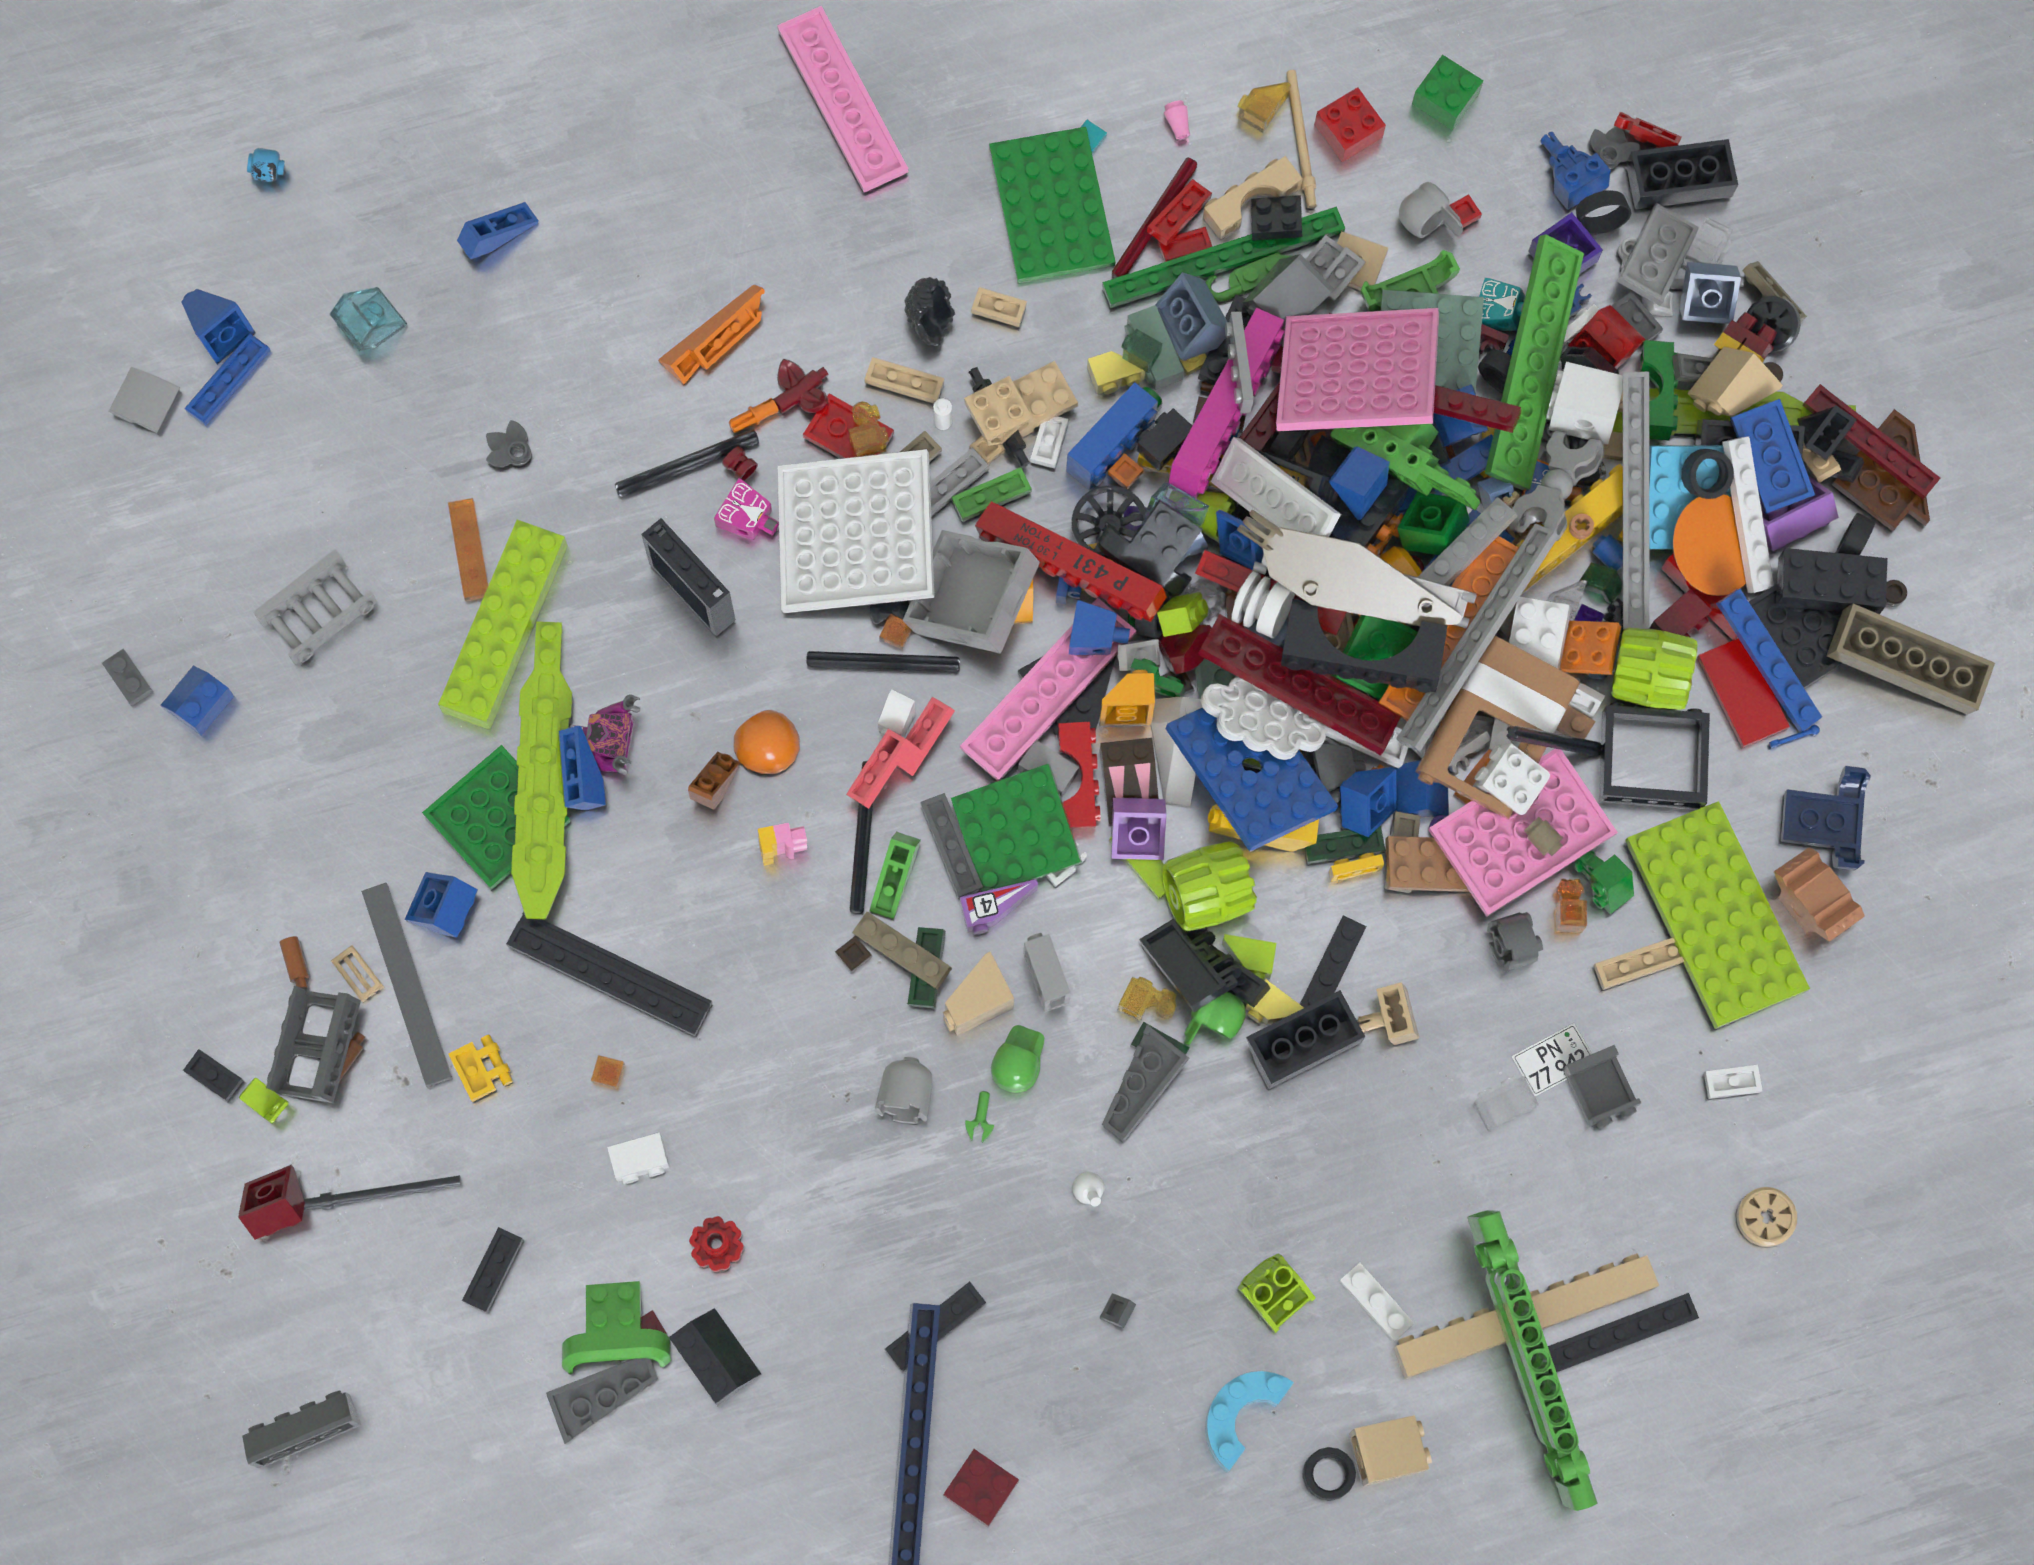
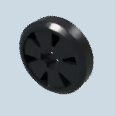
M1776 296L1763 297L1754 302L1748 309L1747 313L1758 320L1751 329V332L1756 335L1764 324L1769 326L1767 323L1768 319L1777 320L1775 323L1777 328L1774 329L1777 334L1771 344L1774 348L1771 352H1778L1788 348L1798 337L1801 327L1800 315L1797 308L1789 300Z

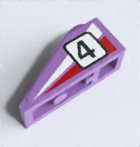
M1037 879L960 897V905L967 933L973 932L977 935L988 932L990 927L995 926L1037 891Z

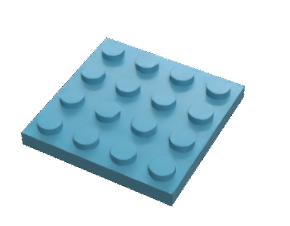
M1649 445V549H1673V535L1677 520L1684 508L1691 501L1698 498V496L1690 494L1682 482V467L1685 460L1691 453L1699 449H1712L1724 453L1723 445ZM1713 459L1703 460L1696 471L1698 485L1701 488L1709 489L1717 482L1719 476L1717 462ZM1730 488L1725 492L1724 495L1732 497Z

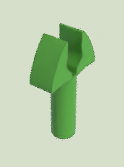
M987 1091L979 1093L975 1119L972 1121L965 1120L966 1131L971 1141H973V1131L979 1124H981V1128L984 1131L982 1143L990 1136L994 1129V1125L988 1124L986 1121L990 1093Z

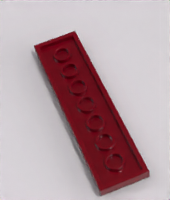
M1219 614L1198 655L1380 756L1383 754L1401 716L1329 674L1319 675L1309 670H1291L1286 666H1281L1283 654L1281 647Z

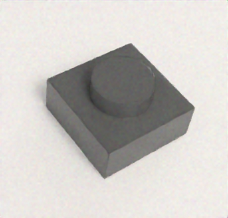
M1112 1293L1100 1317L1109 1323L1124 1328L1136 1304L1127 1298Z

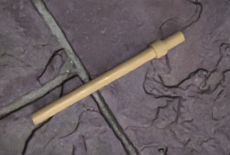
M1289 70L1286 72L1303 178L1301 188L1305 192L1307 208L1312 209L1317 207L1314 191L1316 189V181L1311 171L1296 70Z

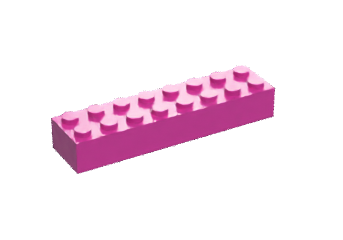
M1259 308L1255 309L1244 330L1254 397H1256L1261 387L1260 381L1262 376L1266 378L1272 365L1270 362L1272 358H1275L1280 346H1282L1280 343L1285 334V331L1282 330L1284 319ZM1228 359L1172 463L1167 490L1194 502L1199 493L1202 495L1205 493L1209 484L1208 478L1210 474L1214 475L1220 461L1218 459L1220 455H1225L1230 445L1229 439L1231 435L1235 436L1239 429L1241 416H1246L1247 414H1240L1239 404H1235L1234 389L1237 386L1236 382H1232L1231 367L1234 366L1233 359Z

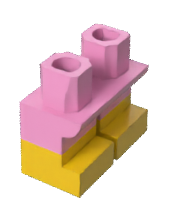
M789 823L758 828V842L764 866L774 864V856L786 854L789 859H794L795 852L807 850V837L804 826L790 829Z

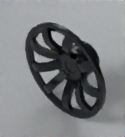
M1097 487L1087 492L1077 502L1071 519L1072 531L1079 545L1109 559L1099 550L1098 543L1096 548L1093 549L1084 539L1092 535H1099L1107 522L1113 525L1121 535L1132 538L1136 532L1125 528V526L1135 521H1142L1143 523L1147 517V511L1139 497L1123 487ZM1107 492V511H1103L1094 499V496ZM1114 493L1127 497L1117 512L1113 511ZM1087 501L1096 511L1097 518L1080 513ZM1134 502L1141 514H1133L1123 518L1122 516L1128 506ZM1078 520L1087 521L1095 527L1079 533Z

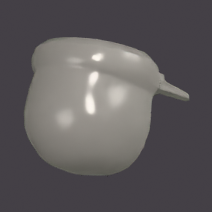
M1431 182L1421 184L1418 189L1406 196L1401 202L1399 208L1400 220L1404 227L1413 235L1423 238L1432 233L1441 224H1445L1457 236L1461 235L1463 226L1460 217L1449 206V199L1446 194Z

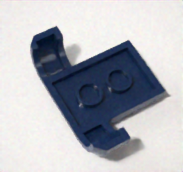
M1845 766L1839 778L1837 795L1787 789L1784 793L1781 842L1832 848L1834 868L1855 871L1865 863V860H1861V840L1865 791L1871 778L1869 772L1865 768Z

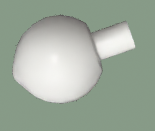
M1093 1172L1079 1174L1072 1185L1075 1198L1083 1204H1091L1092 1206H1098L1101 1203L1100 1198L1105 1190L1102 1178Z

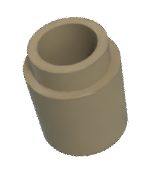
M1540 817L1524 830L1528 835L1527 839L1543 856L1548 853L1553 856L1563 846L1560 843L1563 837L1547 820L1543 821Z

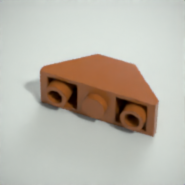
M717 751L689 785L688 793L690 799L714 810L724 798L740 766V762L728 754H722Z

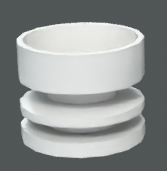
M1253 571L1236 596L1232 621L1239 624L1243 621V626L1249 628L1258 619L1256 631L1274 639L1286 621L1295 593L1279 582L1269 591L1270 578L1265 576L1261 580V574Z

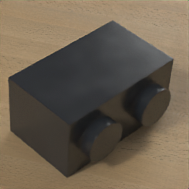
M1174 408L1168 413L1163 412L1155 421L1156 425L1150 431L1148 429L1143 431L1137 439V452L1158 471L1179 452L1193 426Z

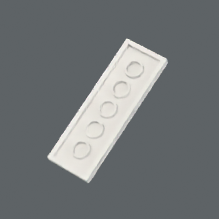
M1233 437L1211 480L1215 486L1249 512L1253 509L1278 527L1329 537L1341 515L1240 438Z

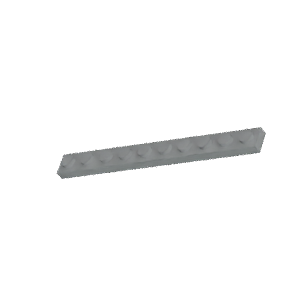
M1623 372V630L1625 628L1650 629L1649 372Z
M1538 524L1533 526L1442 667L1436 692L1425 693L1396 738L1401 744L1416 751H1421L1559 537L1554 530Z

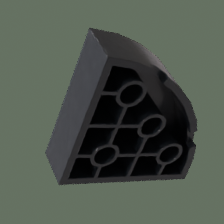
M1321 435L1313 449L1308 467L1333 476L1351 451ZM1388 473L1386 487L1360 520H1357L1335 491L1330 506L1341 515L1329 537L1356 542L1365 548L1370 544L1373 545L1384 524L1387 526L1391 518L1404 503L1409 485ZM1305 476L1304 487L1310 490L1313 479Z

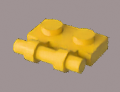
M490 1034L480 1039L484 1047L476 1050L473 1042H470L448 1053L472 1102L496 1091L492 1082L496 1078H500L503 1086L513 1082L509 1074L511 1070L507 1063L504 1064L499 1054L500 1048L496 1042H493ZM486 1057L490 1058L494 1069L488 1072L482 1062V1059Z

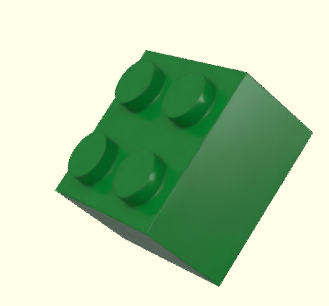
M1442 54L1416 89L1412 105L1453 130L1480 94L1484 80Z
M1417 491L1397 529L1405 550L1440 555L1466 529L1470 518L1466 505L1455 499L1431 493L1426 496Z

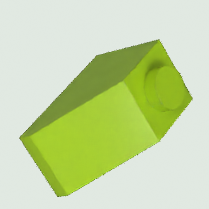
M1224 934L1222 945L1236 962L1265 981V978L1270 979L1277 943Z

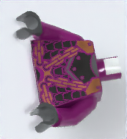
M632 694L627 695L623 701L597 710L595 714H590L588 726H581L599 769L604 772L628 774V771L623 767H626L627 763L631 764V761L628 760V753L634 723L632 713L628 712H640V707L633 706L634 702L640 700V698Z

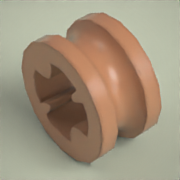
M1583 513L1574 516L1569 524L1570 534L1580 540L1589 537L1594 528L1592 518ZM1577 523H1586L1585 529L1587 531H1585L1584 529H1581L1580 531L1576 529L1578 525Z

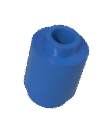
M1602 534L1593 543L1592 546L1595 549L1592 553L1609 569L1613 568L1617 572L1623 566V546L1611 534L1607 537Z

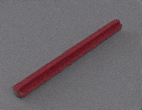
M1189 157L1184 160L1112 270L1114 278L1126 275L1152 237V235L1146 232L1148 225L1182 191L1197 168L1195 160Z

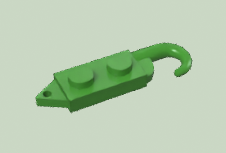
M1277 252L1235 269L1229 276L1230 289L1219 293L1214 292L1211 288V283L1217 278L1216 275L1210 276L1205 283L1217 302L1227 301L1234 298L1235 295H1245L1252 292L1279 259L1290 256L1280 255Z

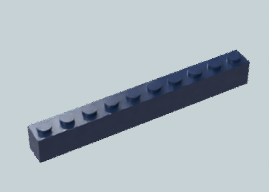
M910 1304L888 1565H919L940 1305Z

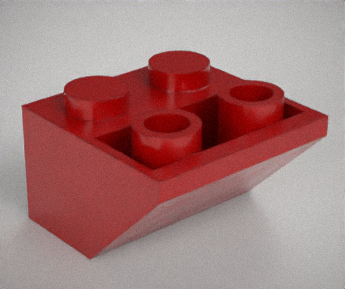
M1608 305L1598 310L1568 346L1593 347L1617 369L1631 357L1646 339L1611 305Z

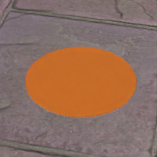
M1722 495L1714 499L1701 497L1694 499L1681 512L1674 529L1673 550L1677 565L1685 579L1699 591L1716 596L1730 594L1735 589H1739L1746 584L1732 497Z

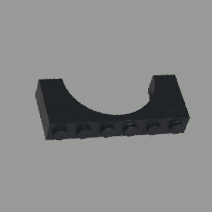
M1292 599L1281 666H1286L1291 670H1309L1319 675H1338L1343 679H1361L1371 684L1384 683L1390 684L1395 688H1413L1423 693L1436 692L1448 625L1422 621L1419 632L1413 642L1399 654L1383 660H1361L1342 653L1328 641L1319 624L1318 606L1311 605L1306 601Z

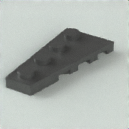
M1149 1025L1146 1026L1143 1032V1038L1133 1054V1060L1124 1074L1119 1091L1115 1094L1102 1123L1105 1128L1123 1142H1125L1190 1059Z
M648 1358L631 1359L546 1392L564 1444L656 1381L658 1376L652 1360Z

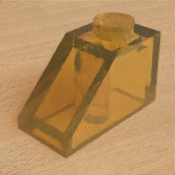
M1284 82L1253 88L1248 96L1244 94L1237 106L1239 108L1238 118L1263 133L1288 98L1291 84Z

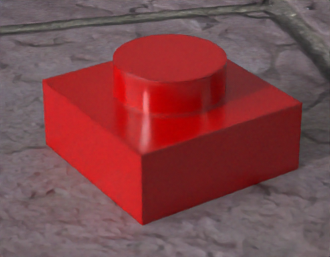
M1469 194L1449 205L1460 217L1463 228L1482 216L1481 211Z

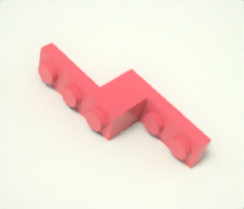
M932 697L906 738L888 729L846 795L869 809L896 766L913 776L955 710Z

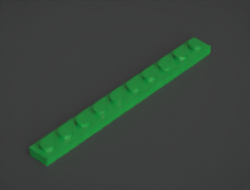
M1336 206L1302 217L1303 237L1252 241V234L1102 282V287L1110 308L1168 290L1182 272L1202 279L1260 260L1277 252L1282 253L1322 240L1325 235L1331 237L1340 234L1341 231L1345 232V226Z

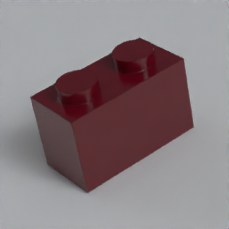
M1690 588L1653 621L1650 629L1691 638L1689 634L1694 629L1700 631L1709 622L1707 617L1712 610Z

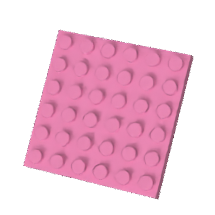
M1438 308L1286 316L1276 420L1277 431L1433 424L1439 327Z

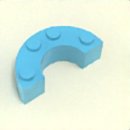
M1250 1372L1232 1379L1217 1393L1206 1416L1205 1434L1213 1458L1225 1472L1228 1473L1246 1449L1239 1442L1235 1432V1419L1239 1411L1245 1405L1254 1402H1263L1276 1407L1293 1385V1381L1272 1372Z

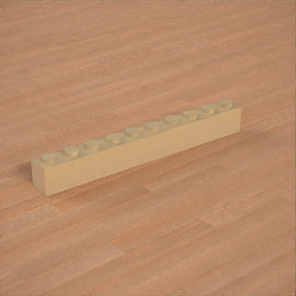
M1637 1253L1624 1258V1264L1614 1266L1612 1262L1598 1268L1599 1273L1591 1276L1588 1271L1573 1277L1574 1282L1566 1285L1563 1280L1548 1286L1549 1291L1541 1294L1538 1289L1531 1291L1530 1295L1541 1328H1548L1657 1288L1659 1283L1648 1256L1639 1257ZM1487 1307L1474 1312V1318L1465 1321L1462 1316L1449 1321V1327L1440 1330L1438 1326H1434L1424 1330V1336L1414 1339L1413 1335H1409L1399 1339V1345L1395 1346L1393 1350L1404 1379L1506 1343L1496 1310L1490 1312Z

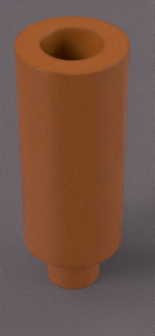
M297 936L285 938L279 943L290 982L295 983L296 986L302 989H306V979L309 978L299 939Z

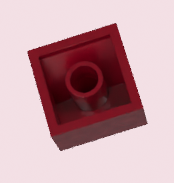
M292 1164L244 1184L238 1218L254 1240L270 1236L276 1231L288 1226H295L302 1221L305 1202Z

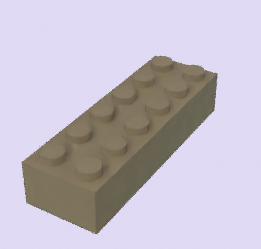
M1855 604L1843 609L1826 655L1967 715L1979 710L1995 662Z

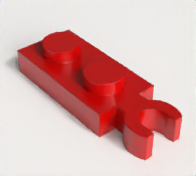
M1623 112L1619 113L1614 123V126L1629 130V133L1634 135L1633 137L1636 140L1645 143L1647 141L1651 142L1657 148L1678 146L1682 136L1637 117L1636 119L1631 118Z

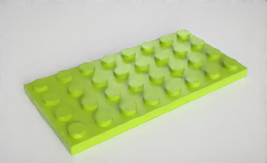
M1719 801L1625 839L1671 938H1674V944L1678 949L1680 957H1683V963L1715 1029L1802 994L1810 989Z

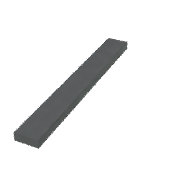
M385 882L365 889L361 892L425 1085L430 1087L450 1080L452 1076L389 886Z

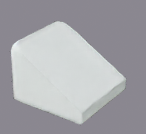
M1668 291L1664 302L1660 306L1643 296L1642 304L1651 315L1672 316L1673 292Z

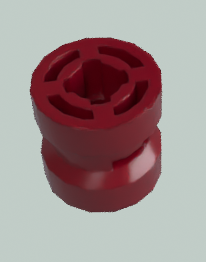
M740 446L730 451L722 462V465L727 470H732L735 473V477L743 481L747 480L758 467V463L753 458H748L746 452Z

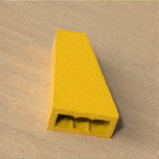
M1217 804L1212 806L1208 814L1209 832L1240 839ZM1319 819L1267 843L1265 846L1294 852L1316 844Z

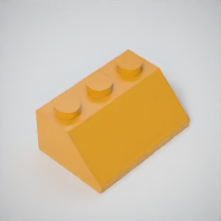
M1135 670L1132 674H1127L1102 699L1099 726L1151 725L1155 706L1154 673H1148L1146 670Z

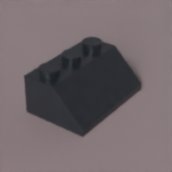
M715 1308L690 1321L669 1336L673 1345L717 1407L762 1375Z

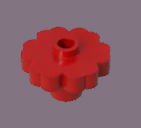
M720 1216L706 1218L703 1221V1227H694L689 1242L694 1249L691 1252V1256L702 1268L709 1266L713 1272L726 1271L730 1268L731 1262H738L744 1250L743 1243L739 1241L742 1237V1232L733 1221L724 1223ZM719 1240L722 1242L719 1248H712L714 1241Z

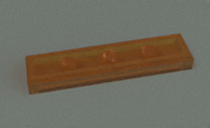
M474 499L448 502L464 599L466 601L483 598L489 584Z

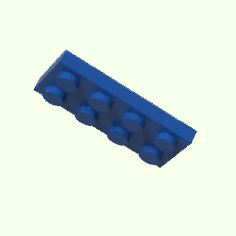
M1780 399L1730 417L1737 438H1750L1759 498L1765 513L1815 495Z

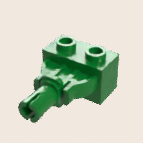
M1592 850L1574 861L1575 870L1582 872L1591 883L1592 900L1600 909L1604 908L1611 914L1634 896L1632 871L1615 854L1604 862Z

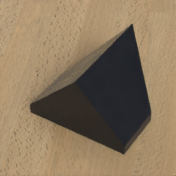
M1836 405L1797 419L1799 426H1805V447L1825 461L1840 447L1857 420Z

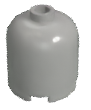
M904 1057V1060L890 1063L883 1072L875 1112L880 1116H883L884 1112L893 1115V1121L918 1124L919 1118L927 1121L932 1090V1074L930 1070L919 1063V1059L914 1057Z

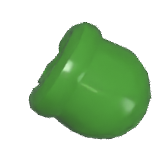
M1226 992L1197 1011L1193 1012L1192 1010V1019L1184 1031V1044H1191L1202 1024L1232 1039L1242 1027L1246 1017L1245 1005L1242 1000L1236 995Z
M1021 1025L1012 1027L1005 1043L998 1048L991 1064L993 1080L1000 1088L1008 1092L1020 1093L1033 1087L1040 1072V1055L1044 1045V1035Z

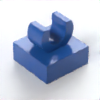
M1059 577L1056 603L1066 605L1067 596L1080 599L1082 588L1079 586L1076 588L1072 587L1063 578Z

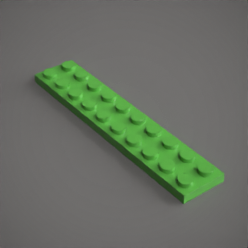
M1546 234L1539 236L1501 402L1521 407V415L1513 433L1499 429L1494 430L1485 474L1505 483H1511L1514 487L1523 491L1530 490L1584 256L1583 252Z

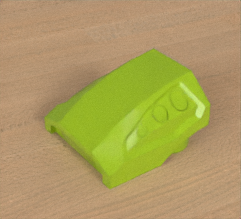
M1279 1253L1262 1261L1243 1278L1238 1287L1275 1333L1280 1330L1278 1327L1302 1306L1316 1299L1301 1277Z

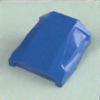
M1472 384L1456 390L1476 395ZM1437 413L1433 414L1445 448L1456 442H1461L1460 440L1465 438H1471L1473 435L1489 431L1487 426Z

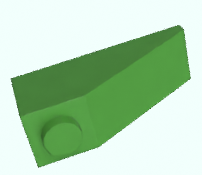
M897 831L893 835L870 906V912L891 919L895 918L921 839Z

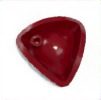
M1198 625L1192 632L1164 637L1162 633L1157 638L1161 654L1172 673L1179 674L1190 671L1205 659L1198 655V652L1212 628L1210 625Z

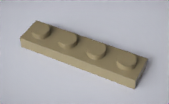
M867 911L852 932L859 939L936 990L939 989L952 970L951 966Z

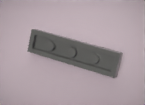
M945 793L921 801V807L958 899L980 891L983 886Z

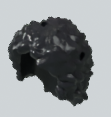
M932 277L921 278L915 282L904 300V311L907 315V321L911 323L912 328H915L921 340L925 341L927 345L938 346L942 341V337H945L943 330L947 329L949 323L953 322L955 311L950 305L951 293L945 281H938L937 278L933 279Z

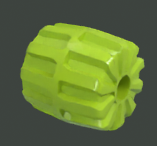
M1625 628L1621 635L1611 690L1612 696L1616 699L1647 707L1685 709L1695 670L1697 641L1693 638L1661 630Z
M1228 841L1200 847L1169 859L1162 866V881L1166 899L1173 917L1183 930L1191 931L1219 925L1255 909L1254 904L1257 903V896L1253 891L1255 881L1249 875V862L1243 857V851L1238 844Z

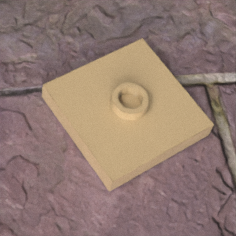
M1341 231L1337 244L1343 248L1347 247L1366 262L1347 286L1361 291L1365 281L1369 285H1375L1388 252V247Z

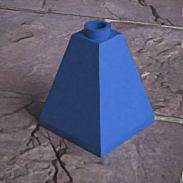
M199 289L188 292L181 301L196 336L216 364L236 349L249 333H255L240 307L234 301Z

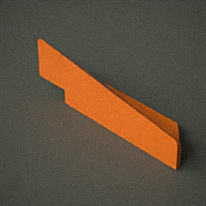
M752 285L659 358L658 361L682 384L689 380L699 366L707 370L761 321L760 299L765 290L760 286Z

